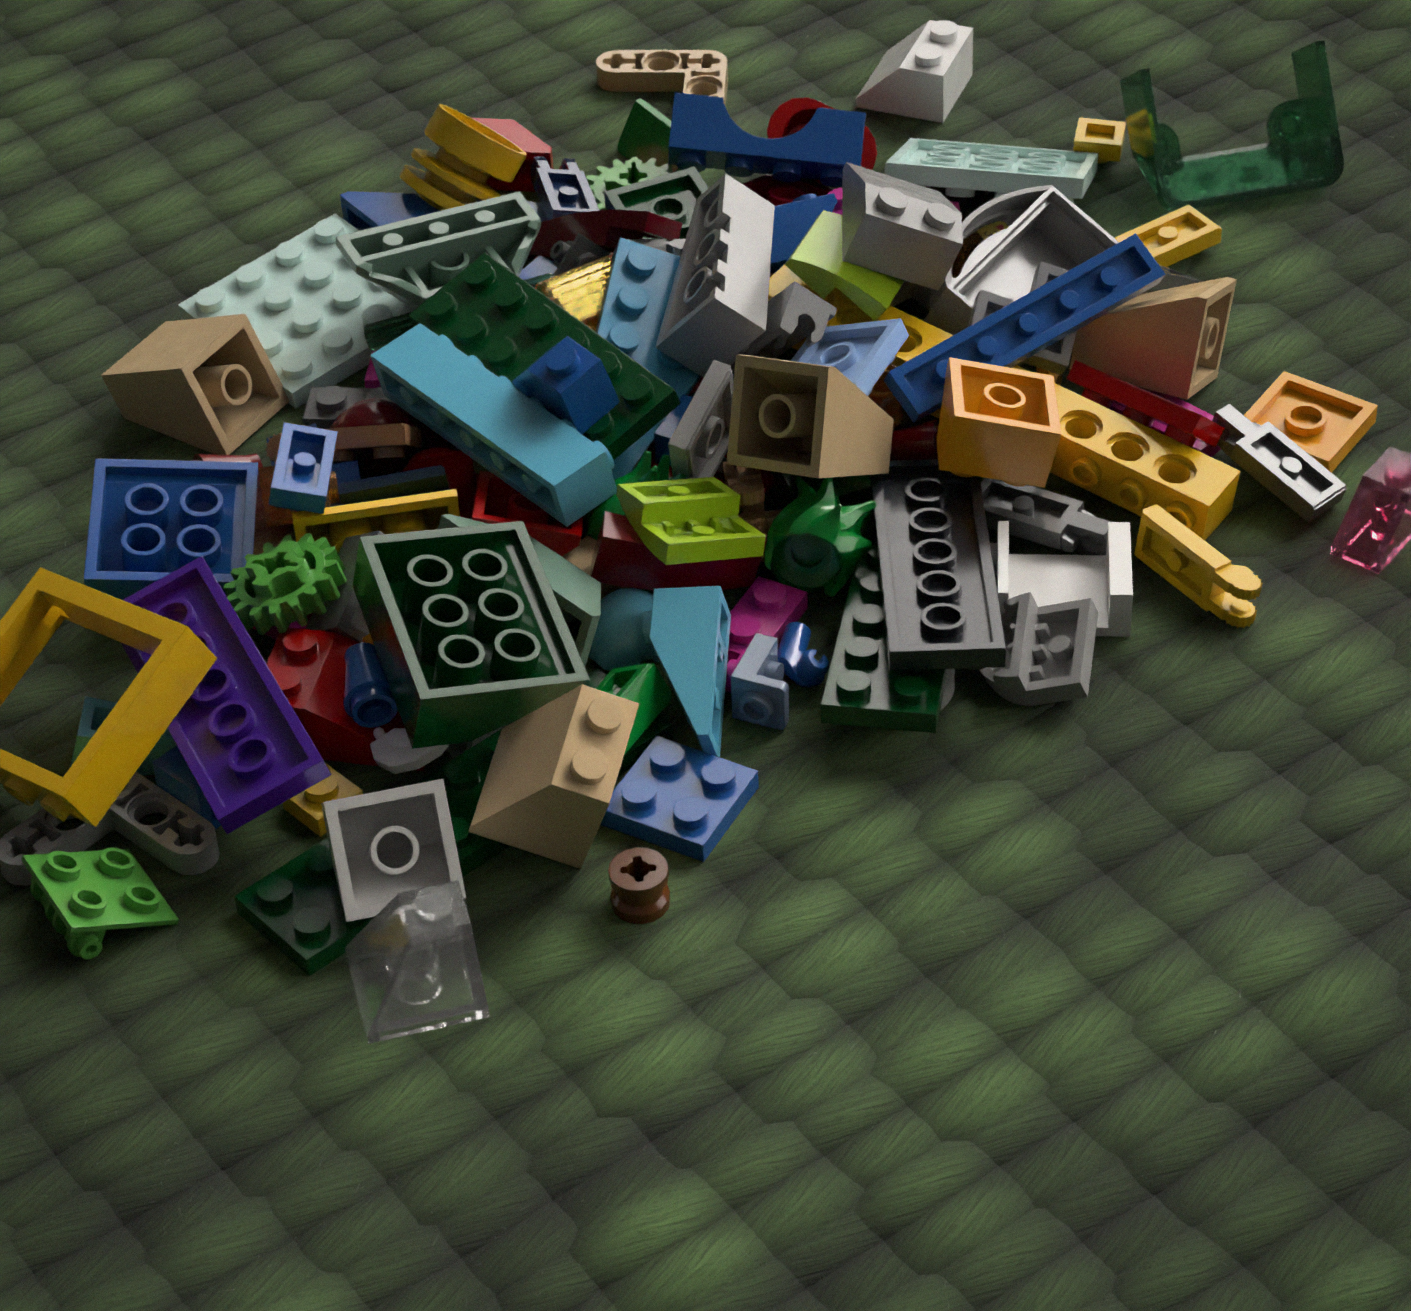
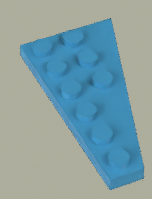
M620 237L614 251L596 333L675 389L680 399L683 394L688 395L701 376L655 347L681 257ZM666 417L614 460L615 466L611 469L614 480L632 472L637 467L644 451H647L653 443L655 431Z

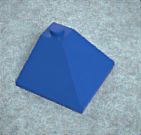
M95 458L84 585L123 600L203 556L226 597H228L224 590V584L234 581L230 573L233 568L245 567L247 562L244 557L247 554H254L258 463Z

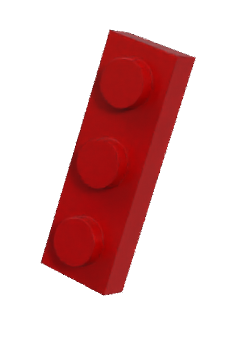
M1075 360L1066 378L1084 388L1081 396L1110 409L1113 402L1125 407L1122 413L1123 416L1151 428L1154 421L1167 426L1163 435L1193 448L1196 439L1216 447L1225 429L1196 412Z

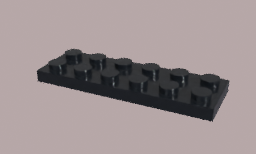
M938 459L890 461L889 473L869 475L871 500L876 501L877 507L872 510L889 670L922 672L928 669L965 668L968 670H980L986 667H1005L1006 646L980 477H960L950 471L939 470Z

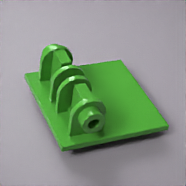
M106 848L97 851H54L49 854L22 855L21 861L32 875L30 886L32 896L42 904L45 909V915L52 922L55 930L59 934L65 935L67 947L74 956L82 957L83 959L96 957L102 950V941L106 930L178 924V917L129 849Z

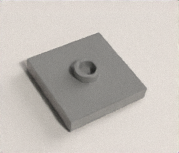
M713 360L668 443L673 477L681 473L686 475L685 479L714 477L728 450L734 385L731 365Z

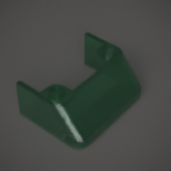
M1325 40L1313 42L1291 53L1298 99L1282 102L1270 111L1266 122L1269 143L1182 157L1179 139L1175 131L1168 125L1158 122L1150 68L1138 70L1120 80L1133 158L1157 200L1164 208L1169 211H1175L1189 204L1194 209H1202L1316 190L1330 186L1340 178L1344 169V157Z

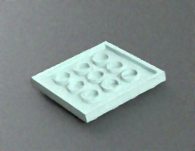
M910 138L885 162V174L923 187H945V195L953 197H974L975 190L994 191V198L1025 188L1053 185L1073 202L1074 198H1083L1097 173L1098 153Z
M337 214L319 221L308 230L289 241L279 244L275 249L249 264L241 266L237 271L178 304L182 320L246 314L289 399L288 403L295 409L307 402L311 387L334 386L369 365L373 349H381L414 327L408 315L419 306L398 300L355 273L336 246V237L359 230Z

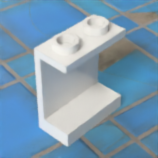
M998 521L997 543H990L994 574L997 576L995 581L1001 614L1005 612L1003 604L1006 600L1031 592L1038 607L1091 598L1098 611L1095 636L1130 637L1133 602L1130 522H1108L1106 555L1009 554V521Z

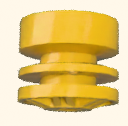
M439 104L428 122L424 133L440 148L436 154L414 148L411 153L412 158L427 168V171L405 165L399 176L400 179L419 194V197L442 211L477 202L478 198L487 200L499 197L500 195L497 191L487 184L489 177L512 182L527 154L517 145L473 118L446 105Z

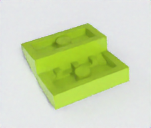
M825 210L817 216L785 263V266L823 299L836 287L874 321L888 309L905 281L843 261L842 215Z
M715 477L617 484L616 495L628 521L645 546L665 565L763 556L766 535L738 516L741 495Z

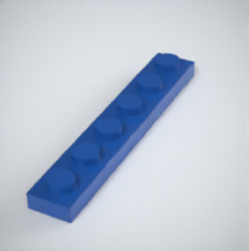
M1135 233L889 371L884 382L912 422L915 423L941 408L949 357L1012 368L1156 286L1166 274Z

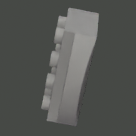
M1053 185L1025 188L994 198L978 207L962 222L963 240L980 228L997 221L1005 222L1008 228L1000 230L982 241L969 255L956 278L952 277L950 268L940 290L937 291L930 288V312L923 321L955 335L968 327L974 300L980 289L1016 301L1030 293L1035 270L1041 261L1069 271L1119 242ZM1021 362L1017 365L1022 367L1025 363Z

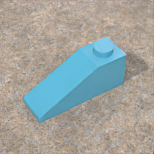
M721 586L654 589L652 611H645L643 615L644 641L646 645H653L660 665L702 751L720 757L731 614Z

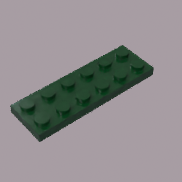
M486 252L408 315L414 327L421 323L438 336L441 334L447 336L461 352L467 356H476L486 369L498 377L505 376L512 384V381L544 353L569 336L601 359L620 402L582 434L592 442H601L608 449L613 460L681 404L675 389Z
M872 515L871 519L865 523L862 537L872 541V549L860 557L853 572L821 702V723L936 733L948 669H928L922 672L889 670L874 519Z

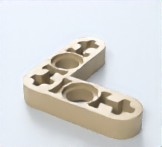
M613 50L601 54L596 60L598 85L607 91L683 92L685 94L722 97L726 106L728 86L727 58L718 51Z

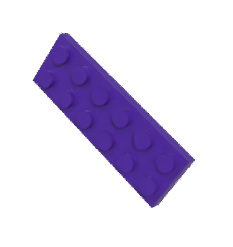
M203 556L123 599V601L188 626L217 657V660L168 726V730L226 834L231 833L331 775L323 758ZM121 643L135 670L139 673L151 655Z

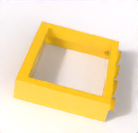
M40 567L0 620V706L64 620L78 624L151 655L63 777L0 749V783L4 784L3 788L29 806H32L36 800L40 801V805L47 812L63 822L71 815L96 827L217 660V657L188 626Z

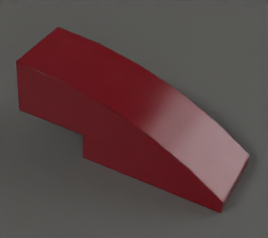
M605 511L592 555L590 576L600 583L636 589L654 590L658 588L721 586L722 590L751 586L754 583L762 556L665 565L645 546L626 516ZM767 536L765 537L764 549L767 543Z

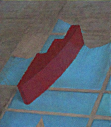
M609 209L573 213L541 222V227L527 258L534 260L540 255L554 261L550 257L553 245L560 240L563 242L574 241L578 233L611 253H614L620 237L624 239L650 238L673 241L674 239H679L683 223L649 211Z

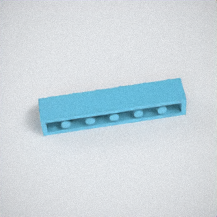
M419 323L370 355L383 394L566 527L616 494L617 487L611 470L615 466L614 460L608 449L601 442H592L580 434L569 420L565 418L560 420L547 411L537 398H528L519 392L505 376L498 377L490 372L476 356H467L461 352L447 336L443 334L438 336Z

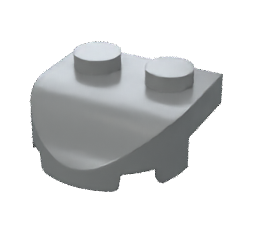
M1031 592L1006 600L1003 604L1005 612L1001 614L1006 646L1005 667H986L980 669L989 686L1005 700L1023 706H1035L1088 697L1098 611L1092 599L1088 598L1038 607Z

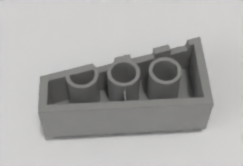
M724 174L696 200L655 347L703 378L713 360L732 365L736 360V355L766 331L775 205L727 174Z

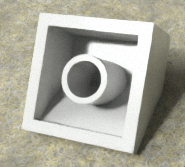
M929 20L885 53L857 96L856 107L943 123L972 76L973 28L960 26L947 20Z
M443 779L321 803L346 922L466 898Z

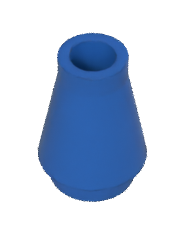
M370 643L354 644L344 654L346 664L344 709L353 718L355 723L360 726L373 728L385 725L395 717L398 709L375 646Z

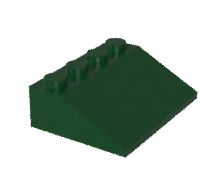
M523 521L363 536L359 538L352 587L412 749L470 742L519 720L582 684L589 686L590 678Z

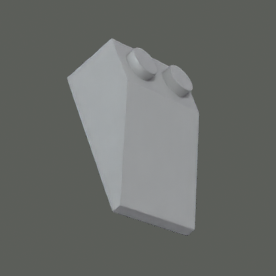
M846 162L842 170V260L939 291L963 245L962 213L939 191Z

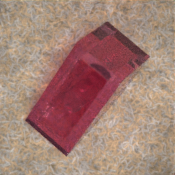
M1389 447L1363 474L1331 546L1332 555L1378 574L1411 539V454L1393 447Z

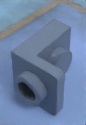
M756 633L732 673V718L784 730L789 722V687L783 681L784 665L778 662L777 638Z

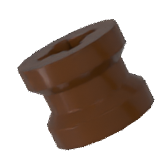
M637 847L624 850L612 859L609 864L608 876L612 887L610 901L614 914L621 920L632 924L650 923L664 916L669 909L671 900L670 890L667 885L669 868L666 859L657 851Z

